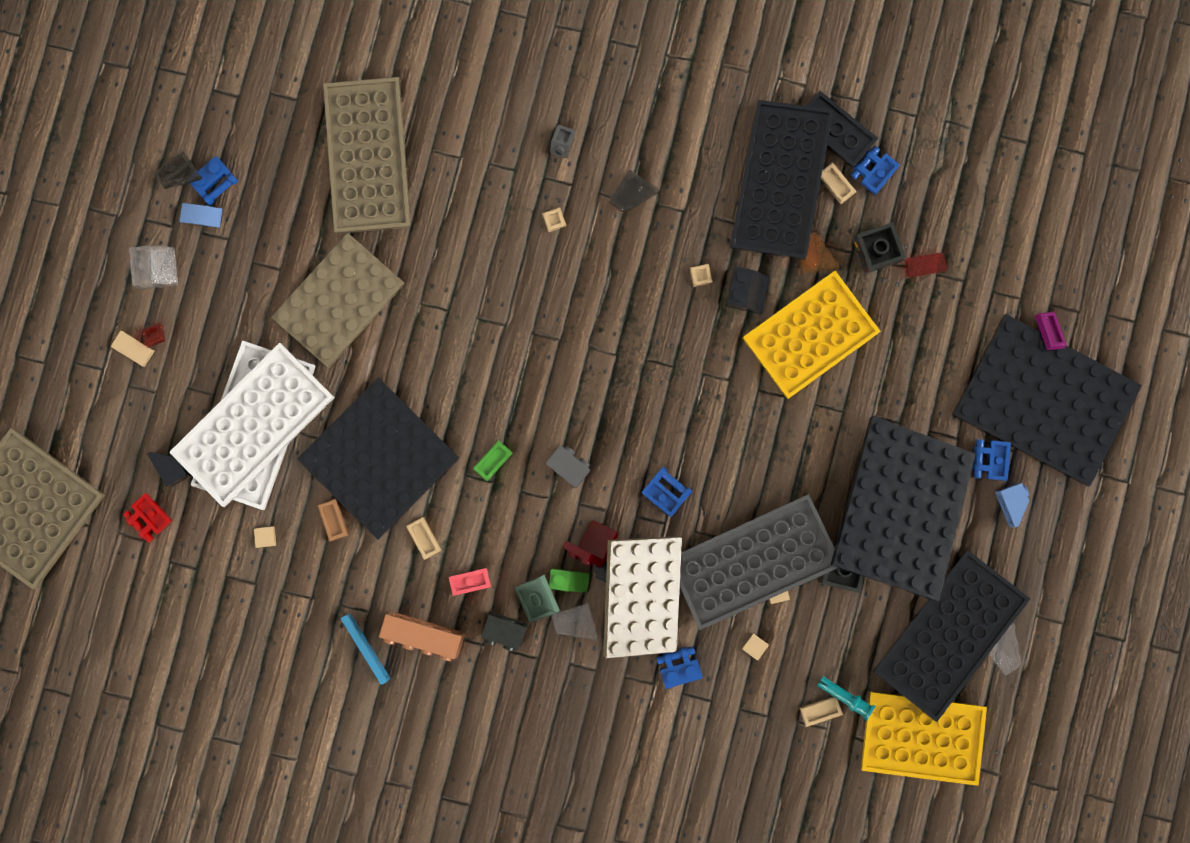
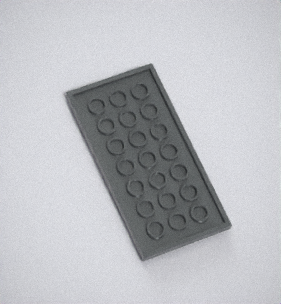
M808 494L681 552L680 588L699 630H702L837 569V567L830 565L835 548Z

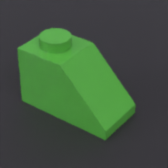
M551 568L549 587L550 589L587 592L590 573Z

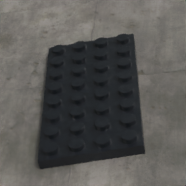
M758 100L730 246L731 249L801 260L807 259L834 110Z
M966 550L945 576L939 601L928 599L872 672L932 720L938 722L1031 598L970 551Z

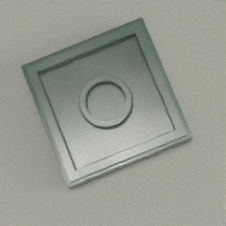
M545 575L515 587L530 623L560 611Z

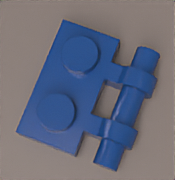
M876 146L871 151L866 152L865 158L860 164H856L854 171L850 175L855 180L860 175L865 177L860 184L874 195L877 194L900 166L899 163L886 153L882 158H879L877 154L880 152V149ZM870 162H873L875 164L874 168L871 171L867 170L866 167Z
M977 439L973 452L976 454L975 463L972 467V470H974L973 478H981L982 471H987L986 479L1008 481L1011 442L989 441V448H984V440ZM983 454H988L987 465H982Z
M693 646L688 648L681 647L676 652L663 653V655L656 657L658 664L666 662L667 665L666 668L660 669L665 689L703 678L697 658L689 660L688 657L695 654ZM683 658V663L672 664V660Z

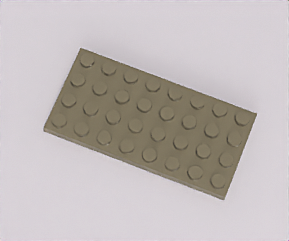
M399 77L323 83L334 233L411 227Z

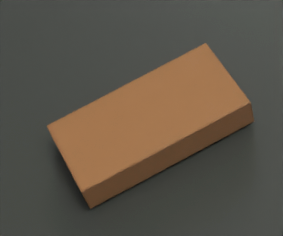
M337 499L317 505L329 542L349 535Z

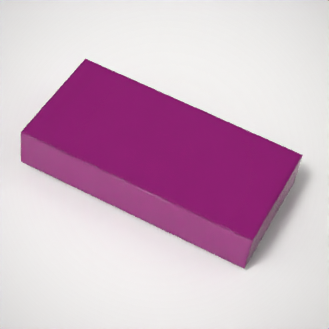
M1055 312L1038 313L1035 318L1046 349H1064L1067 344Z

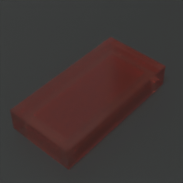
M944 252L905 259L908 278L947 271Z

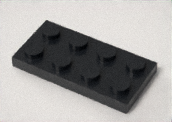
M821 91L807 105L809 107L834 110L827 148L851 168L856 166L878 139Z

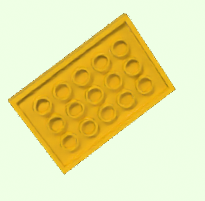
M834 271L745 335L743 340L785 397L789 399L881 331L837 272Z
M869 691L868 704L871 706L875 705L876 707L865 725L861 760L862 771L979 786L987 707L952 702L938 722H935L902 695Z

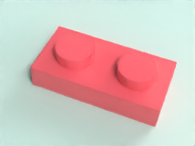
M487 568L449 577L453 596L491 587Z

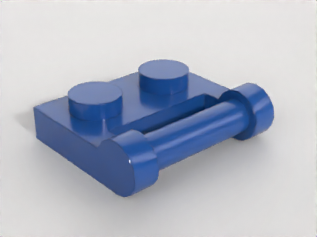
M217 156L187 180L209 206L232 184L235 185L239 182ZM224 176H227V177H228V178H227L224 182H222L217 188H215L210 194H207V193H206V192H207L210 188H212L217 182H219Z
M663 466L641 493L669 517H672L692 493V490L689 487H684ZM661 477L682 494L679 499L658 482Z

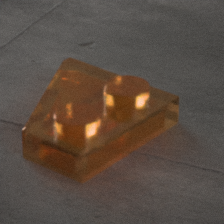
M812 233L807 259H800L802 274L838 270L839 265L819 235Z

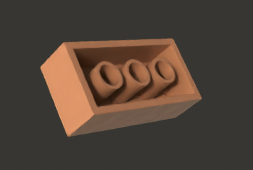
M391 611L385 615L379 637L383 638L385 643L392 645L400 643L403 644L402 647L405 649H421L423 654L430 656L438 654L440 659L451 661V659H456L460 653L465 632Z

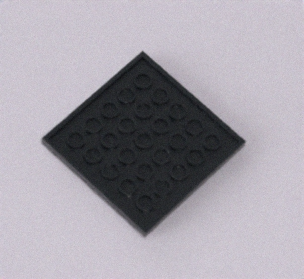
M379 377L297 458L377 540L460 459Z

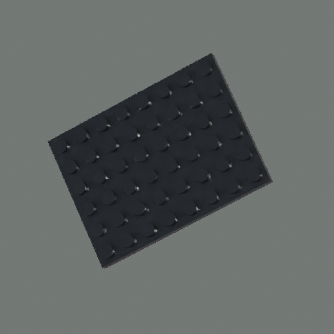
M1004 314L952 415L1002 442H1011V446L1085 486L1091 487L1142 385L1068 346L1064 349L1047 350L1040 331Z
M875 416L870 417L830 565L933 601H939L976 454Z

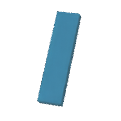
M349 613L342 617V622L381 685L390 680V677L352 614Z

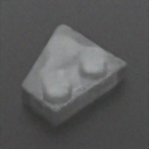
M588 603L551 615L557 634L599 640Z
M1014 623L1010 625L989 653L1004 676L1022 666Z

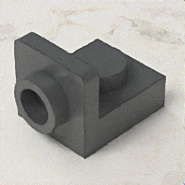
M558 125L551 140L550 153L558 157L568 158L576 130Z

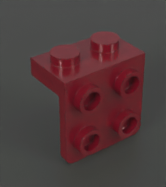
M592 520L579 546L565 541L562 548L568 550V555L577 560L581 557L580 562L591 566L593 563L602 568L607 558L608 540H615L618 532Z

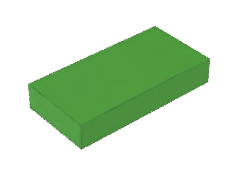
M498 440L473 469L488 482L513 453Z

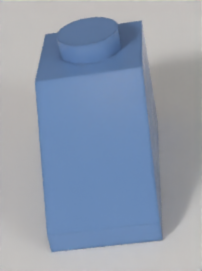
M1015 483L995 491L1009 527L1019 526L1029 503L1028 489L1022 483Z

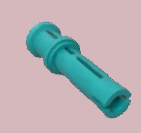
M825 676L822 677L820 680L822 682H819L817 687H820L848 705L850 711L859 713L864 717V720L867 721L876 707L875 705H869L861 699V696H854Z

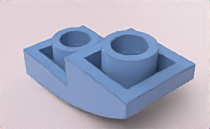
M182 203L180 222L220 228L222 209Z

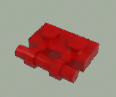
M144 493L131 505L135 510L133 515L129 510L123 514V517L127 520L126 523L130 527L133 526L138 532V536L141 539H145L147 543L154 540V537L150 534L152 530L156 534H160L173 522L148 493ZM140 518L146 522L147 525L145 527L138 521Z

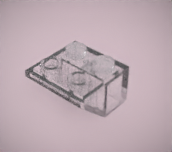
M140 246L129 248L132 285L141 290L178 285L174 247Z

